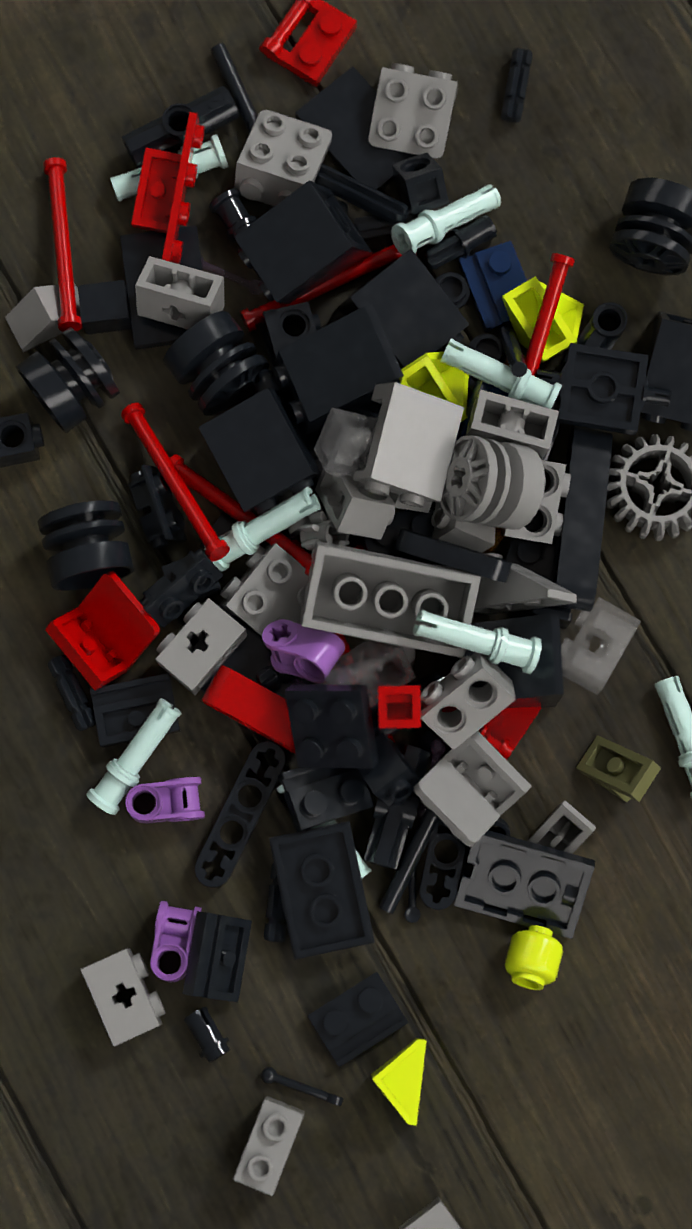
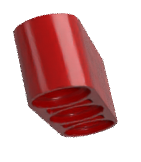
M220 665L201 701L295 753L286 699L240 673Z

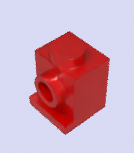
M420 685L378 686V728H421Z

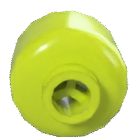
M531 925L528 930L518 931L512 936L505 961V969L512 976V982L516 985L531 990H542L544 985H549L556 980L563 947L557 939L552 937L553 932L550 929Z

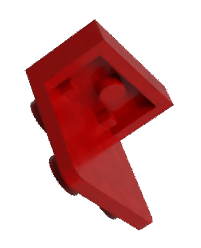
M109 571L102 575L77 608L51 621L45 631L96 691L127 673L160 633V627L144 610L142 604L117 574Z

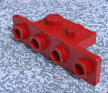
M189 112L182 154L145 148L131 222L132 227L167 233L162 260L180 264L183 251V241L178 240L180 225L187 226L190 213V203L185 202L187 187L194 188L198 164L192 163L194 149L202 148L205 126L199 125L198 113Z

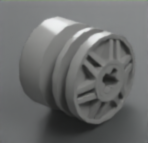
M473 435L462 436L455 442L440 502L444 513L455 521L486 524L490 527L508 530H519L530 523L542 502L545 488L543 463L538 453L528 446L508 442L498 443L493 439H483Z

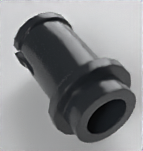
M207 1006L201 1008L200 1011H195L184 1019L185 1024L188 1025L202 1050L199 1054L201 1058L206 1057L207 1061L211 1063L230 1051L227 1045L230 1040L228 1037L223 1038L209 1014Z

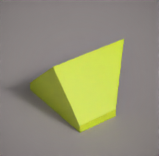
M536 276L502 295L503 303L517 339L527 350L547 286L540 282ZM562 292L541 359L543 363L568 349L570 343H577L584 304Z
M444 352L425 353L401 369L404 375L401 381L402 385L463 406L461 422L468 418L466 409L469 375L455 367L440 362Z
M416 1038L371 1074L374 1082L407 1124L417 1126L426 1040Z

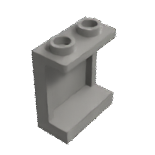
M397 382L375 385L372 401L382 405L366 468L363 471H355L353 480L365 483V490L373 494L389 496V492L400 495V502L409 506L423 508L425 502H441L464 407Z

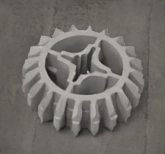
M654 434L650 438L649 446L642 437H638L635 440V449L631 445L625 444L621 449L623 456L614 455L611 460L615 468L609 469L608 480L611 483H608L607 494L615 496L606 502V506L608 509L619 507L620 510L613 519L619 522L626 517L629 520L625 527L626 532L630 533L635 526L641 527L639 532L641 539H645L650 530H653L655 540L661 541L664 537L665 529L671 538H676L679 535V527L685 531H689L692 528V455L688 457L685 454L689 447L688 443L681 444L679 449L674 448L675 440L673 436H669L664 445H661L659 436ZM658 460L657 466L652 472L639 471L638 474L628 472L634 465L640 462ZM671 465L682 475L686 488H684L683 483H679L672 477L670 472ZM661 473L659 482L662 492L653 502L655 493L653 492L654 486L652 483ZM626 486L631 487L630 491L640 495L644 502L643 511L633 503ZM676 501L685 503L684 507L674 514L655 516L661 503L675 504Z

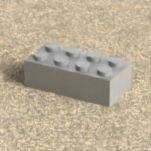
M315 541L300 623L303 627L462 658L465 654L464 648L421 636H414L413 628L414 625L419 624L432 627L429 624L415 621L421 609L471 625L481 577L456 568Z

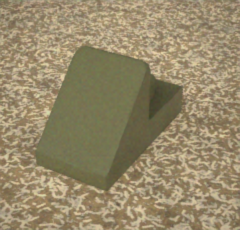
M597 735L576 769L621 800L628 802L632 798L640 802L661 770V767L653 760Z

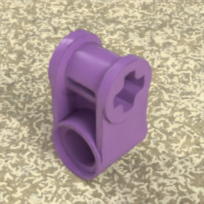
M276 620L270 623L262 633V640L265 646L271 649V664L275 671L305 678L313 683L324 682L345 650L343 641L335 633L303 627L301 624L290 620Z
M201 777L176 778L166 780L165 782L140 784L134 786L126 796L125 805L127 811L139 823L183 822L205 818V812L200 810L198 786L202 784ZM183 791H186L187 808H184ZM143 793L150 794L156 799L154 810L146 815L137 813L133 808L135 798Z
M168 901L160 902L155 924L151 968L153 973L161 980L177 982L186 976L197 911L202 912V907H195L193 910L169 906ZM170 920H175V921L187 922V924L184 925V924L172 923V922H169V921H170ZM176 952L181 957L180 969L171 975L164 974L160 969L161 957L165 953Z

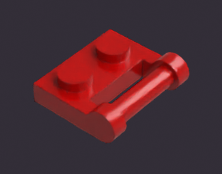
M295 0L272 36L266 37L259 49L267 58L317 87L356 30L357 20L323 0ZM309 11L316 15L293 50L289 52L284 49L283 45L305 13Z

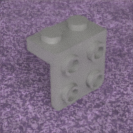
M392 63L391 69L382 67L369 132V143L374 147L415 155L428 153L435 159L442 157L445 150L453 104L456 99L458 82L451 81L452 75L444 72L429 71V76L415 74L414 67Z
M261 111L237 161L234 189H238L241 196L249 200H256L276 206L309 180L314 182L332 140L331 131L273 111Z
M276 543L269 544L265 548L260 546L257 552L250 555L246 560L245 564L249 568L240 579L234 576L223 588L220 595L224 599L218 606L231 615L238 616L262 636L264 629L276 620L285 619L301 624L300 615L308 576L305 574V568Z
M477 731L457 748L451 749L414 786V791L422 803L449 827L456 838L460 839L465 845L472 847L497 819L531 788V785Z

